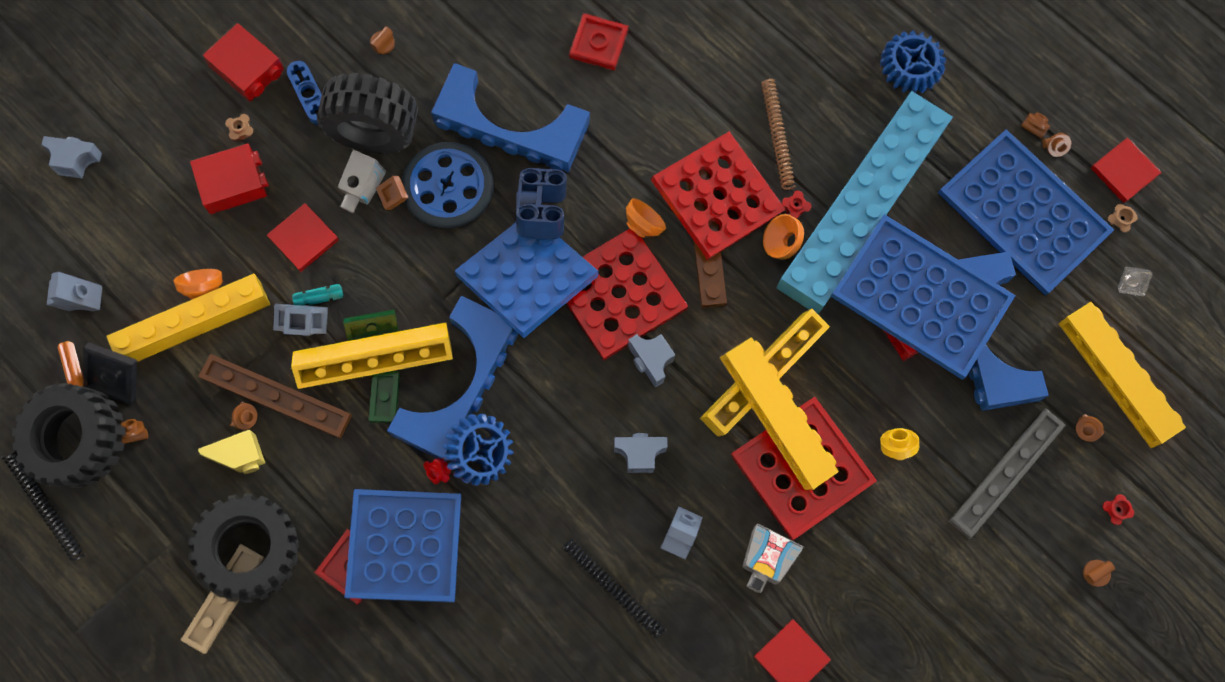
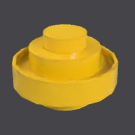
M903 428L888 430L880 438L881 451L886 456L896 460L912 457L919 450V437L911 430Z

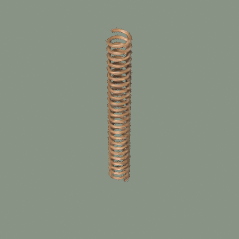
M768 79L764 82L762 81L761 86L765 96L764 100H766L765 104L767 116L769 117L768 121L770 122L769 125L771 126V135H773V147L775 148L774 152L776 153V161L779 166V178L781 179V187L790 190L794 189L796 185L793 187H784V185L795 183L792 180L794 176H790L793 174L790 171L792 167H788L792 163L789 162L791 159L787 158L790 154L787 153L789 150L786 149L788 147L786 145L787 141L784 140L786 136H783L785 132L783 131L784 127H782L783 119L780 118L782 115L779 114L781 110H779V101H777L778 97L776 96L778 93L775 92L777 89L774 88L776 86L774 84L775 80Z

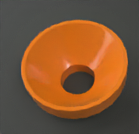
M635 198L630 200L626 206L628 227L641 237L659 236L666 229L665 222L660 215L643 201Z
M788 214L775 217L768 224L763 236V246L767 254L781 260L788 259L796 254L804 240L802 223L797 218ZM795 234L794 244L788 247V238Z
M200 269L186 272L174 279V285L179 293L195 299L218 289L223 281L222 272L217 269Z

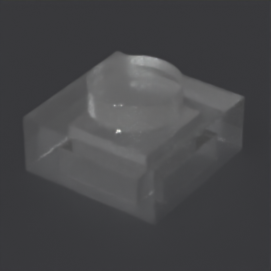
M1125 266L1117 289L1120 293L1145 296L1153 274L1150 270Z

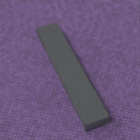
M1043 409L949 522L968 539L972 538L1066 425L1048 409Z

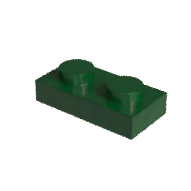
M395 309L344 318L343 321L348 341L399 332Z
M389 371L372 376L368 420L370 423H392L397 414L400 382L399 371Z

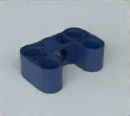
M527 168L520 173L519 187L516 194V231L518 235L524 238L558 239L563 235L564 211L562 208L554 205H541L542 202L559 203L566 198L567 177L563 171Z

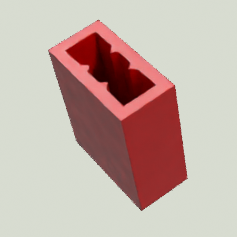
M238 23L203 54L208 66L249 102L253 98L260 96L264 88L272 81L277 80L284 70L280 59Z
M249 143L190 161L202 204L209 214L267 197L265 187H268L269 184L265 173H260L258 167L262 165V161L258 151L253 152Z

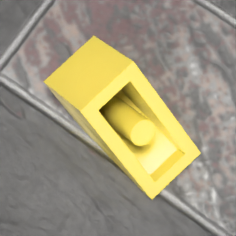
M251 430L198 449L199 453L205 458L239 473L249 474L259 469L260 465L265 464L257 437Z

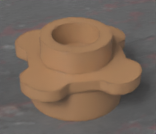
M242 114L238 118L226 120L225 125L230 130V139L244 140L253 134V129L249 125L250 118L248 115Z
M1122 204L1117 205L1115 212L1108 217V222L1118 226L1122 232H1128L1130 225L1137 220L1135 211Z

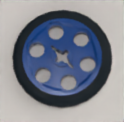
M441 142L420 150L405 167L401 179L408 195V199L404 201L408 210L418 220L437 228H456L474 221L485 211L494 192V178L486 159L471 147L455 142ZM448 157L452 160V163L449 167L444 168L438 165L439 160ZM465 166H471L474 168V173L471 176H463L461 169ZM422 171H429L432 174L428 181H421L418 176ZM451 179L453 187L448 186L447 189L444 190V186L442 183H447L448 180ZM467 189L476 190L477 195L473 199H466L463 196L464 191ZM426 193L434 196V201L430 204L421 202V197ZM446 203H455L457 209L453 213L445 212L443 207Z

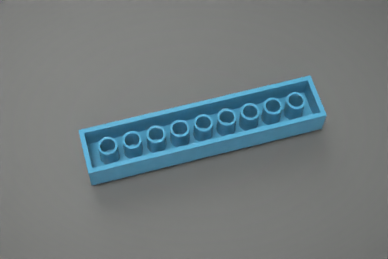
M911 91L786 270L776 288L807 309H813L819 315L883 215H887L953 117Z

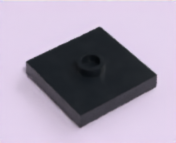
M87 343L83 347V387L95 389L96 391L103 392L110 398L131 405L136 400L137 360L98 345Z

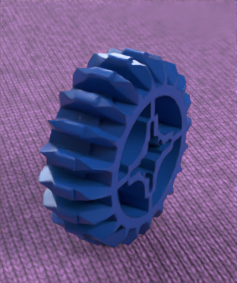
M914 30L908 35L904 31L900 37L895 35L891 41L887 42L885 50L881 54L880 66L883 67L882 75H888L887 82H894V89L900 86L903 93L907 89L914 93L918 89L923 93L927 88H933L935 83L940 81L941 75L945 71L944 64L946 63V58L942 57L944 50L938 49L939 42H931L932 36L925 38L923 32L918 36Z
M470 414L468 420L466 418L459 419L460 426H451L454 434L446 435V438L451 440L450 444L443 445L444 449H449V453L443 456L444 459L451 460L447 466L448 469H455L453 475L456 478L462 477V482L469 483L471 481L472 485H479L480 482L487 485L490 479L493 481L498 480L497 472L500 474L506 473L503 465L511 464V461L507 459V455L514 453L508 449V446L513 441L506 439L510 432L502 430L504 424L496 422V418L493 416L487 418L485 414H479L477 417L475 414ZM483 428L491 437L482 439L474 430ZM464 441H465L466 447H465V449L462 451L463 443H464ZM468 461H476L477 464H481L483 469L474 471L466 463Z

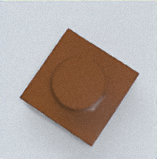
M392 176L376 187L385 210H392L408 199L399 176Z

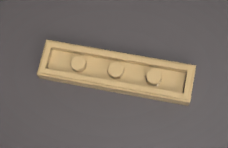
M240 544L226 568L235 573L248 572L261 565L265 557ZM210 592L181 641L206 654L237 602L228 601L226 598H220Z

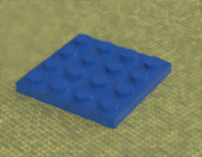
M514 223L457 268L455 274L516 332L525 338L598 277V270L561 238H524L518 235L516 223Z
M354 489L345 598L455 602L461 494Z

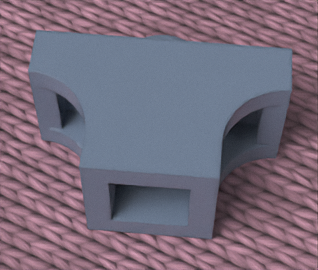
M44 136L41 144L51 155L49 166L61 176L83 178L86 167L91 163L100 162L102 155L93 143L83 142L74 137L61 139Z
M61 272L52 273L49 282L47 305L66 311L100 310L102 285Z
M275 304L273 330L282 331L283 334L294 335L326 334L328 307Z
M662 334L651 340L642 339L638 335L633 336L628 340V348L636 358L633 361L637 369L641 373L645 372L654 387H657L664 382L665 375L663 369L674 361L675 353Z
M636 433L632 437H615L614 453H619L626 459L627 473H653L655 457L667 450V437H648L646 433Z
M678 507L661 548L686 559L697 536L703 517Z

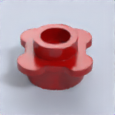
M795 191L793 196L784 198L782 201L786 212L795 218H799L804 212H809L811 209V204L806 202L801 191Z
M436 458L432 462L426 461L423 464L427 477L434 484L437 485L441 481L445 483L449 481L450 469H448V464L443 459Z
M1116 495L1114 500L1103 503V510L1108 512L1114 525H1120L1122 520L1134 516L1132 505L1124 495Z

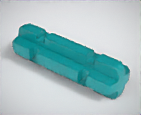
M340 284L330 285L328 289L321 287L307 290L304 294L302 292L294 293L292 300L294 305L306 306L307 303L314 305L330 301V298H333V300L343 298V290Z

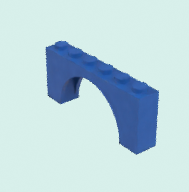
M455 63L453 64L431 112L433 122L437 127L443 130L451 129L457 131L465 138H476L490 147L498 146L512 155L520 154L533 163L541 162L549 165L551 169L569 172L590 123V112L567 104L556 120L541 129L530 132H513L502 129L487 120L476 105L477 71Z
M1010 251L959 259V261L998 285L1008 283L1016 275ZM987 345L984 346L968 373L970 379L974 381V397L976 403L980 404L981 411L1038 402L1049 396L1042 371H1024L1011 367L998 359Z
M463 296L460 297L449 319L451 325L458 328L468 337L476 351L477 366L470 387L458 401L439 411L418 413L399 408L387 430L392 437L435 458H441L446 462L447 460L443 456L449 453V449H444L443 445L450 444L451 440L447 439L446 435L454 434L451 426H460L459 419L466 418L468 420V416L473 411L478 412L483 402L481 396L484 390H489L494 382L495 376L493 373L497 366L501 367L507 357L505 351L508 345H513L518 336V332L496 312Z

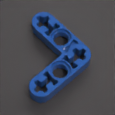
M302 61L292 62L287 67V75L311 123L318 125L315 110L319 109L322 94L308 66ZM297 70H300L305 81L300 82L296 75ZM312 88L315 90V94L310 98L302 96L305 89Z

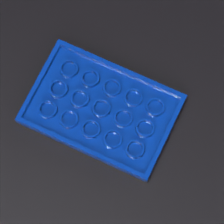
M1007 130L1001 133L938 192L1000 253L1010 251L1013 265L1045 296L1114 231L1108 223Z
M885 214L831 295L838 302L962 380L969 373L1016 296Z

